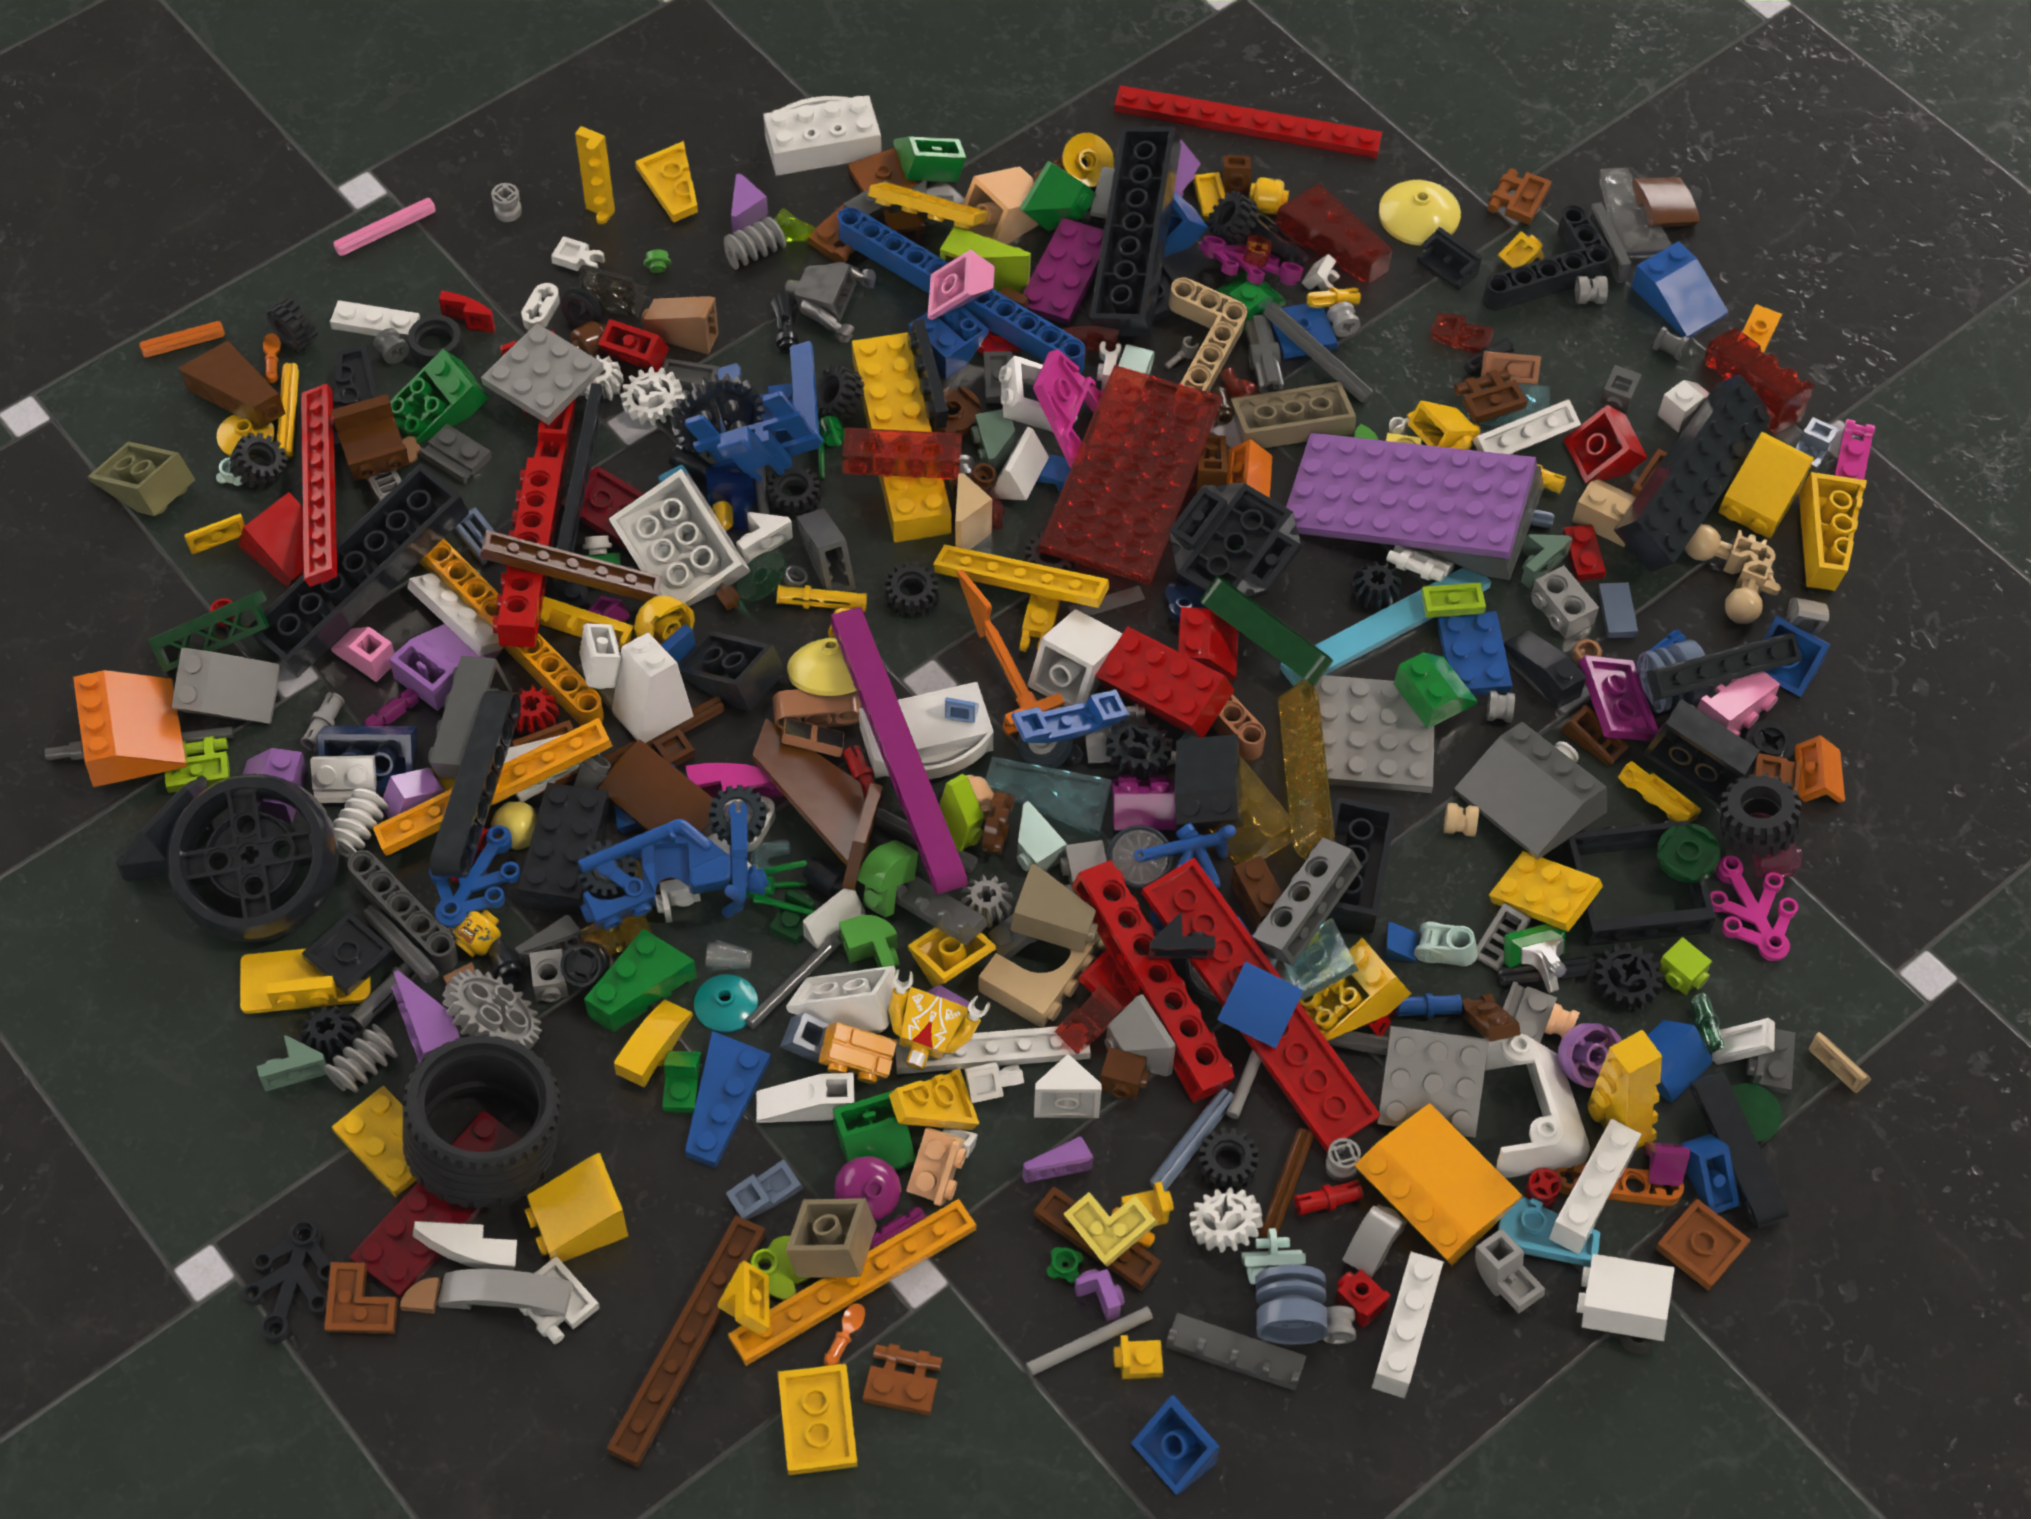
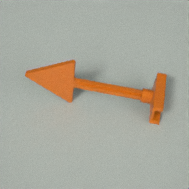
M963 569L957 571V575L980 638L986 636L1017 696L1016 701L1020 708L1005 714L1002 725L1006 735L1010 736L1019 732L1011 718L1013 712L1039 707L1041 712L1060 708L1065 702L1060 692L1039 701L1036 700L1032 692H1029L998 630L990 621L992 610L990 602Z

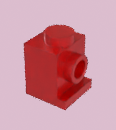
M1361 1269L1355 1275L1351 1271L1347 1272L1338 1281L1337 1286L1339 1289L1337 1290L1335 1301L1340 1306L1354 1309L1355 1321L1364 1328L1387 1308L1391 1295L1387 1291L1384 1292ZM1359 1288L1365 1295L1358 1294L1356 1290Z

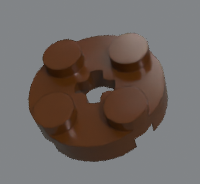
M945 386L942 389L947 407L951 411L957 409L958 412L955 415L948 414L946 428L935 429L931 418H929L931 431L943 436L947 441H955L959 437L971 433V427L975 426V414L981 413L980 402L972 391L964 387H959V390H949V386Z
M995 791L990 807H994L995 810L992 809L990 816H987L982 841L983 852L1001 855L1004 841L1007 842L1011 824L1007 823L1009 814H1012L1015 796Z

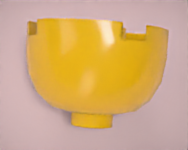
M666 595L653 597L640 607L636 615L634 624L635 634L637 637H641L649 633L661 645L685 624L693 630L695 621L694 611L683 601L675 597Z

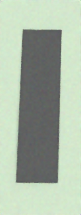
M1135 586L1105 595L1099 608L1075 604L1069 606L1068 609L1070 613L1077 609L1088 616H1092L1145 600V597L1140 587Z

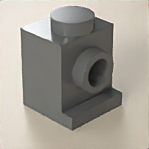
M1615 365L1603 390L1600 403L1627 413L1637 392L1642 374ZM1619 379L1624 382L1630 383L1631 386L1618 382L1616 380Z

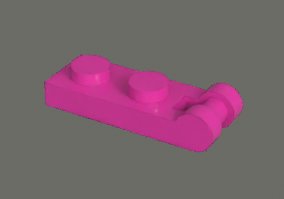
M1846 419L1834 476L1864 480L1875 425L1866 424V426L1855 424L1854 420ZM1852 435L1862 437V441L1853 439Z

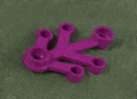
M1205 236L1204 240L1199 244V249L1205 257L1218 259L1222 263L1221 272L1228 275H1236L1240 265L1248 272L1246 279L1251 283H1263L1265 272L1262 270L1279 275L1281 277L1280 282L1290 286H1295L1301 279L1303 272L1301 266L1284 262L1280 268L1278 267L1280 261L1278 256L1273 254H1253L1254 249L1250 246L1225 245L1226 242L1223 239L1215 236Z

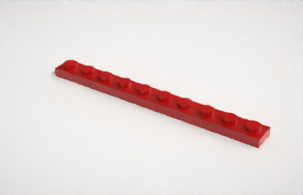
M1122 85L1119 87L1114 105V112L1376 159L1382 132Z
M328 383L301 393L304 580L309 587L328 582L337 577L334 426L331 410H333V391Z

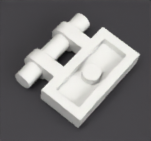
M1395 545L1394 550H1390L1386 561L1395 564L1396 568L1403 571L1408 569L1421 574L1420 578L1428 581L1433 579L1442 582L1444 576L1446 577L1455 567V563L1422 548Z
M556 1256L535 1274L572 1282L573 1288L566 1316L533 1314L530 1309L518 1308L525 1316L529 1315L537 1324L536 1329L543 1337L548 1336L554 1344L559 1343L565 1336L558 1328L560 1323L565 1320L572 1329H575L600 1308L599 1303Z

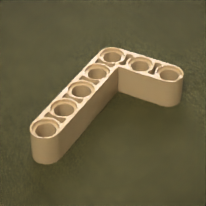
M1183 277L1176 279L1172 283L1168 300L1170 309L1183 317L1210 328L1174 397L1172 415L1178 421L1189 422L1198 414L1243 331L1247 308L1238 300Z

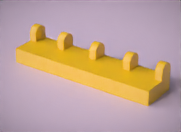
M580 126L575 133L586 209L598 213L596 215L598 224H605L615 212L605 136Z
M544 597L540 619L541 625L581 637L584 630L583 625L586 623L609 624L614 626L613 629L620 651L622 646L635 639L634 625Z

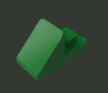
M668 1051L664 1062L663 1112L694 1113L698 1096L701 1052Z

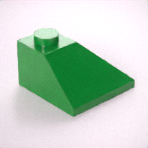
M1047 161L1019 209L1043 229L1051 231L1058 227L1062 218L1072 221L1083 218L1087 210L1092 206L1097 194L1077 178Z
M1246 270L1215 290L1245 305L1247 315L1243 327L1244 331L1246 321L1256 315L1264 316V310L1270 303L1275 302L1278 306L1282 307L1287 302L1285 298L1264 280L1262 284H1254L1247 281L1248 272Z

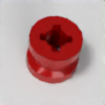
M1539 1168L1533 1171L1525 1188V1197L1530 1200L1532 1197L1539 1200L1545 1208L1553 1206L1562 1186L1560 1177L1556 1172L1548 1168ZM1538 1189H1541L1542 1191H1545L1546 1194L1541 1193L1540 1191H1537V1190H1538Z

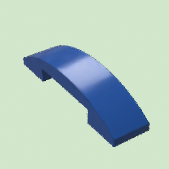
M1111 690L1090 695L1087 702L1041 712L1039 707L1013 712L1011 718L1024 742L1052 743L1099 731L1124 720L1129 716V713L1117 690Z

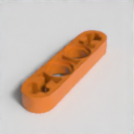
M1587 1163L1572 1166V1168L1563 1167L1556 1169L1555 1172L1560 1177L1562 1183L1560 1190L1562 1194H1571ZM1626 1168L1607 1200L1665 1207L1673 1206L1681 1199L1684 1184L1682 1182L1680 1186L1670 1185V1190L1673 1191L1672 1195L1666 1194L1665 1189H1663L1664 1185L1653 1184L1652 1188H1654V1191L1650 1194L1649 1170ZM1566 1172L1571 1173V1177L1574 1179L1572 1184L1567 1183L1564 1177ZM1630 1179L1639 1180L1644 1190L1639 1193L1631 1192L1626 1186V1181Z

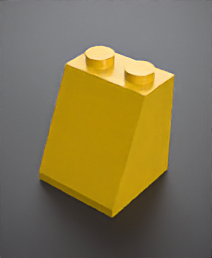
M1761 432L1725 494L1718 513L1770 539L1798 496L1814 458Z
M600 1153L592 1155L527 1195L530 1208L524 1210L530 1227L534 1228L537 1226L541 1236L535 1239L542 1257L549 1255L550 1260L557 1256L561 1262L628 1237L623 1210Z

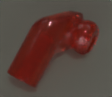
M1232 367L1222 370L1221 376L1231 396L1244 397L1258 394V386L1249 380L1237 378Z

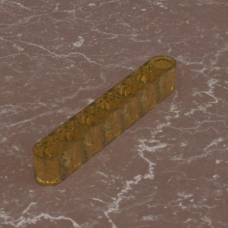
M1301 680L1278 698L1292 842L1299 856L1307 860L1312 849L1318 845L1322 838L1335 842L1319 696L1311 683Z

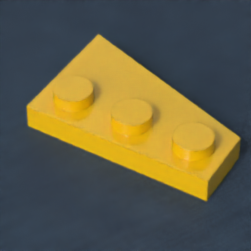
M960 1068L952 1070L946 1075H936L924 1082L920 1080L898 1087L889 1094L898 1124L971 1131L979 1125Z

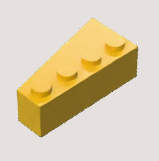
M1811 472L1799 491L1807 587L1835 591L1847 573L1854 544L1853 537L1858 526V514L1863 502L1862 495L1866 488L1867 480Z
M1643 1030L1609 1048L1587 1103L1589 1114L1594 1121L1600 1122L1604 1129H1606L1610 1120L1613 1119L1641 1133L1635 1151L1645 1146V1142H1652L1657 1139V1131L1652 1128V1125L1658 1122V1113L1655 1110L1653 1111L1654 1104L1659 1102L1660 1094L1657 1091L1656 1085L1660 1083L1662 1055Z

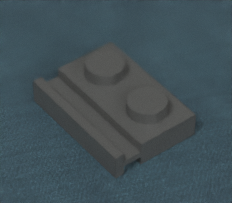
M446 424L428 441L426 448L419 450L421 458L464 485L471 475L474 476L492 458L489 449L449 424Z

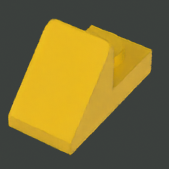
M743 1261L739 1264L719 1300L718 1308L735 1317V1321L759 1335L770 1329L769 1275Z

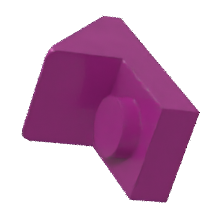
M1645 1142L1644 1155L1650 1157L1649 1183L1680 1186L1684 1179L1690 1156V1148L1678 1144Z

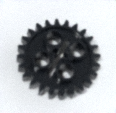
M727 373L723 380H719L717 374H714L711 382H708L704 377L702 378L703 385L698 386L693 382V391L683 390L685 399L675 400L678 407L671 409L674 417L670 418L673 433L680 446L684 445L688 452L694 449L696 456L702 453H698L693 445V442L699 440L685 426V419L694 416L704 415L721 434L710 404V399L714 398L718 407V412L726 430L725 432L763 422L761 415L765 413L762 406L764 403L756 387L751 386L749 380L742 382L739 375L731 380ZM707 450L704 451L707 457L711 456Z

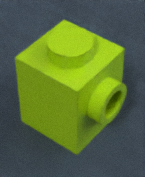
M1683 937L1662 956L1660 961L1662 965L1659 972L1664 973L1666 982L1672 988L1679 989L1685 995L1694 987L1699 990L1710 977L1707 972L1712 961Z

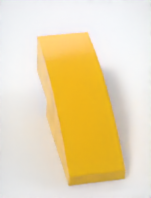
M663 1000L641 1023L614 1061L616 1075L645 1087L657 1066L662 1067L668 1051L673 1049L692 1018L693 1012Z

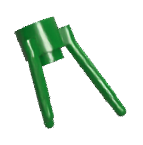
M835 416L822 418L818 422L819 434L823 438V443L818 448L819 478H825L824 444L826 443L828 446H841L842 440L863 472L869 475L870 470L849 439L846 429L841 427L839 419Z
M802 860L763 869L769 886L765 887L766 894L759 895L746 890L747 898H753L754 904H767L801 914H812L814 912L812 909L768 898L769 895H774L775 888L808 887L807 881H775L773 876H769L804 867L807 865V862Z

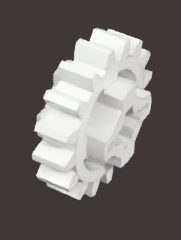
M650 367L648 373L638 370L639 377L637 378L629 376L631 384H623L622 387L625 393L620 394L623 402L624 411L629 414L632 421L638 418L639 423L643 425L646 420H650L651 425L654 426L657 419L665 423L666 415L674 417L671 409L676 408L675 395H681L683 392L679 379L675 378L673 372L666 375L664 368L661 367L658 372H654L653 367ZM635 400L638 401L639 406L634 403Z
M1230 1187L1224 1194L1219 1189L1215 1190V1196L1213 1197L1205 1194L1203 1195L1204 1203H1195L1196 1212H1191L1189 1215L1192 1234L1196 1236L1197 1243L1199 1245L1206 1243L1207 1250L1209 1251L1218 1246L1220 1253H1223L1227 1246H1231L1233 1251L1238 1249L1237 1244L1239 1243L1248 1246L1250 1244L1248 1237H1258L1257 1228L1263 1227L1260 1204H1256L1255 1196L1246 1197L1245 1190L1243 1189L1237 1194H1234L1233 1189Z

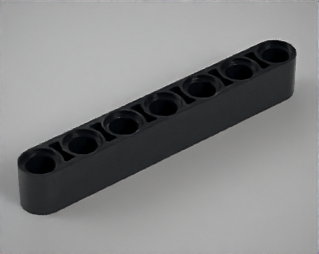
M486 691L482 697L431 854L430 870L434 876L466 878L469 875L519 718L521 699L517 692Z

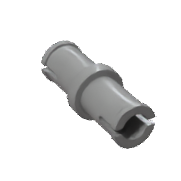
M328 692L318 712H314L311 716V725L300 741L306 749L318 751L317 734L324 726L335 725L334 719L345 703L339 694L333 693L332 696V693Z

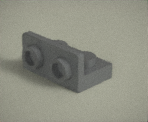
M1775 1029L1774 1052L1748 1058L1746 1075L1751 1076L1750 1084L1759 1085L1769 1092L1789 1095L1792 1090L1796 1032Z

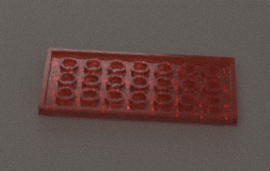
M1114 365L1039 544V552L1151 585L1170 539L1169 530L1177 521L1198 463L1220 412L1223 396Z

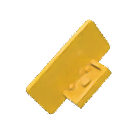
M306 949L246 954L241 958L240 1007L243 1013L252 1014L321 1007L322 1005L362 1003L371 994V976L350 995L346 996L336 987L333 976H323L303 958L302 953Z

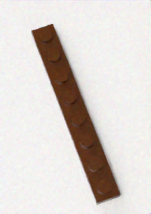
M735 1215L607 1446L608 1454L639 1467L723 1313V1310L718 1308L719 1300L739 1264L743 1261L749 1263L753 1254L757 1251L766 1235L765 1228Z

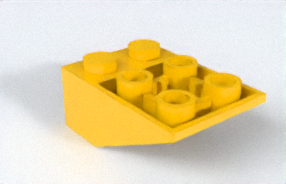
M1362 938L1303 989L1304 991L1299 999V1003L1326 1040L1329 1041L1388 1015L1408 998L1411 992Z

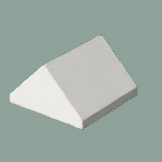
M1026 428L1010 453L997 478L996 486L988 494L991 498L1027 500L1049 458L1032 428Z
M1067 1054L1035 1083L1034 1118H1099L1101 1083Z

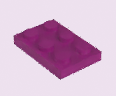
M1585 655L1578 663L1582 673L1587 677L1585 683L1604 737L1651 741L1658 728L1633 660Z

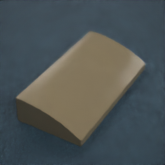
M1341 382L1231 398V407L1234 409V420L1241 443L1251 439L1260 447L1269 448L1307 442L1310 433L1340 436L1355 434L1356 415Z

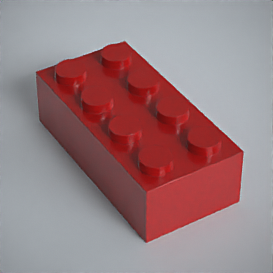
M1127 626L1095 675L1105 690H1117L1120 698L1133 705L1144 706L1145 711L1197 738L1205 737L1235 691L1225 675Z

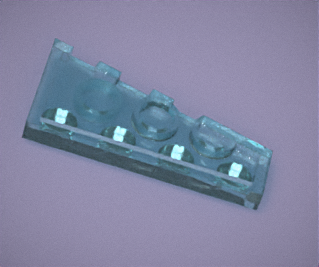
M991 757L986 781L993 792L999 791L1015 796V802L1022 805L1029 801L1037 811L1099 838L1110 794L1111 779Z

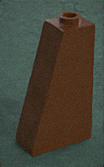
M228 340L178 367L185 386L190 392L243 419L250 420L251 423L260 428L286 414L278 392Z

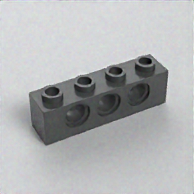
M1322 838L1318 845L1312 849L1306 862L1293 876L1291 883L1281 897L1275 901L1273 908L1264 921L1258 925L1256 932L1252 936L1264 954L1290 966L1295 964L1363 867L1352 849L1326 838Z

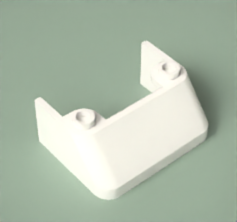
M1524 1034L1489 1041L1485 1070L1526 1064L1543 1117L1535 1119L1530 1126L1529 1136L1531 1143L1501 1147L1496 1169L1505 1178L1532 1174L1533 1171L1539 1168L1556 1170L1563 1167L1572 1168V1166L1585 1163L1590 1145L1568 1078L1560 1067L1558 1054Z

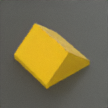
M936 927L908 945L909 951L932 987L946 983L996 950L995 944L981 932L966 946Z

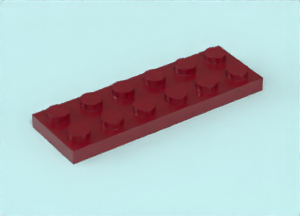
M483 1110L452 1146L466 1151L490 1152L507 1148L522 1138ZM417 1182L349 1258L352 1263H365L367 1265V1274L402 1300L408 1289L416 1284L441 1256V1254L428 1248L413 1237L415 1221L470 1224L484 1208L460 1207V1205L449 1204L448 1201L440 1200L433 1193L427 1192L425 1187Z

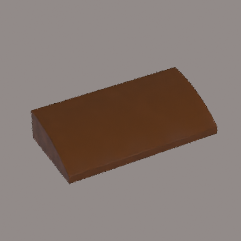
M640 739L618 760L598 788V790L608 791L610 801L646 831L676 819H684L706 837L713 833L711 831L712 826L709 825V810L713 798ZM724 810V812L722 813V814H723V818L725 819V816H726V820H727V819H728V818H727V814H726V811Z

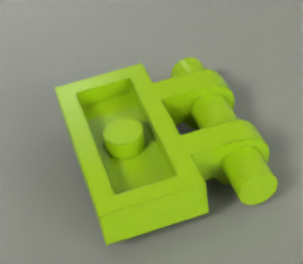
M214 736L205 737L203 741L186 743V741H183L187 767L165 772V783L168 793L178 792L183 786L192 780H196L200 775L206 777L209 786L229 778L230 768L227 752L217 753V751L228 749L227 738L214 739ZM204 753V755L189 757V755Z

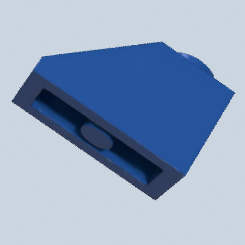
M1712 1134L1681 1143V1146L1690 1148L1686 1172L1701 1202L1715 1213L1740 1206L1729 1146Z

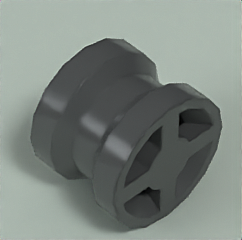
M394 328L381 331L373 342L374 348L379 353H382L383 359L388 364H396L402 361L408 355L410 349L408 343L401 339L399 332Z

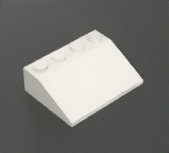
M682 469L609 518L640 570L662 576L658 596L675 597L683 601L687 606H690L715 594V591L721 588L719 586L721 583H724L727 587L751 572L691 476Z

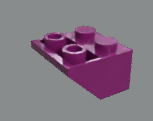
M1161 774L1150 775L1149 779H1137L1136 776L1131 777L1130 775H1119L1118 779H1111L1112 822L1114 830H1123L1136 825L1148 826L1156 830H1176L1175 786L1172 779H1167L1166 775Z

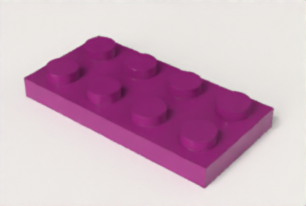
M1062 218L1023 292V295L1028 297V310L1042 318L1070 325L1097 273L1104 234L1103 229Z

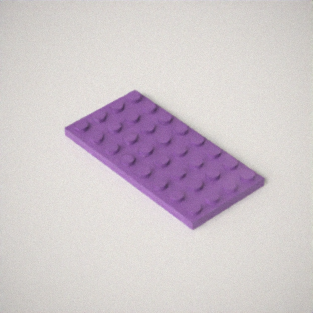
M1310 433L1286 508L1294 513L1298 534L1510 559L1537 462L1536 457Z

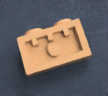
M927 1127L906 1191L933 1200L934 1204L938 1206L946 1203L947 1199L952 1200L957 1187V1181L953 1180L956 1168H962L967 1154V1150L963 1149L965 1139Z

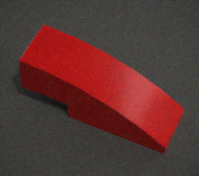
M576 398L549 425L540 420L537 431L538 444L534 458L563 460L564 476L572 439Z

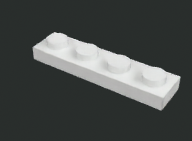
M1568 399L1481 434L1472 440L1477 451L1514 454L1575 429L1581 424Z
M429 573L409 579L407 588L478 656L503 649V646H499L498 633H493V628L437 575Z

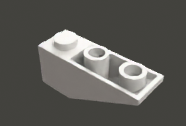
M818 1074L757 1091V1123L833 1120L834 1108L855 1102L854 1074Z

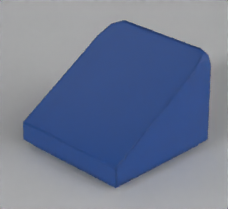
M1388 922L1385 933L1384 959L1416 963L1414 951L1417 946L1418 933L1396 923Z

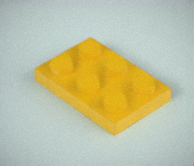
M1522 851L1490 892L1489 897L1493 904L1502 906L1505 903L1530 918L1569 932L1602 889L1603 885L1600 878L1542 857L1536 859L1530 853Z
M383 1085L335 1123L332 1129L394 1197H397L413 1184L417 1178L412 1176L410 1166H407L403 1153V1105Z
M846 1364L778 1372L788 1476L858 1467Z

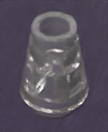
M716 939V942L707 943L705 967L712 968V971L750 969L752 950Z

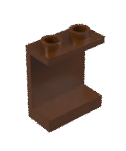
M387 394L331 410L353 481L368 479L374 475L387 471H396L410 465L407 450L402 442Z

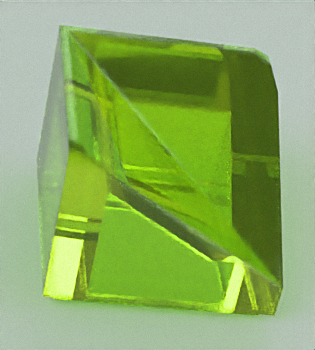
M782 208L774 218L783 231L786 241H807L815 230L812 225L795 218L785 208Z

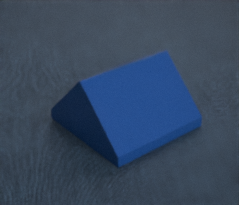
M1776 616L1764 639L1794 632L1802 661L1764 672L1780 683L1781 687L1802 697L1820 670L1831 644Z
M1663 1020L1648 1035V1038L1662 1055L1660 1083L1656 1085L1657 1091L1668 1102L1673 1104L1690 1087V1082L1697 1080L1713 1061L1694 1025Z
M1174 1395L1168 1398L1131 1442L1176 1495L1180 1494L1216 1464L1220 1448Z

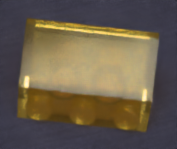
M1240 757L1245 826L1235 827L1236 834L1228 840L1229 855L1237 865L1261 855L1264 859L1292 843L1296 826L1294 820L1242 757ZM1220 828L1209 830L1211 831V833L1218 832Z

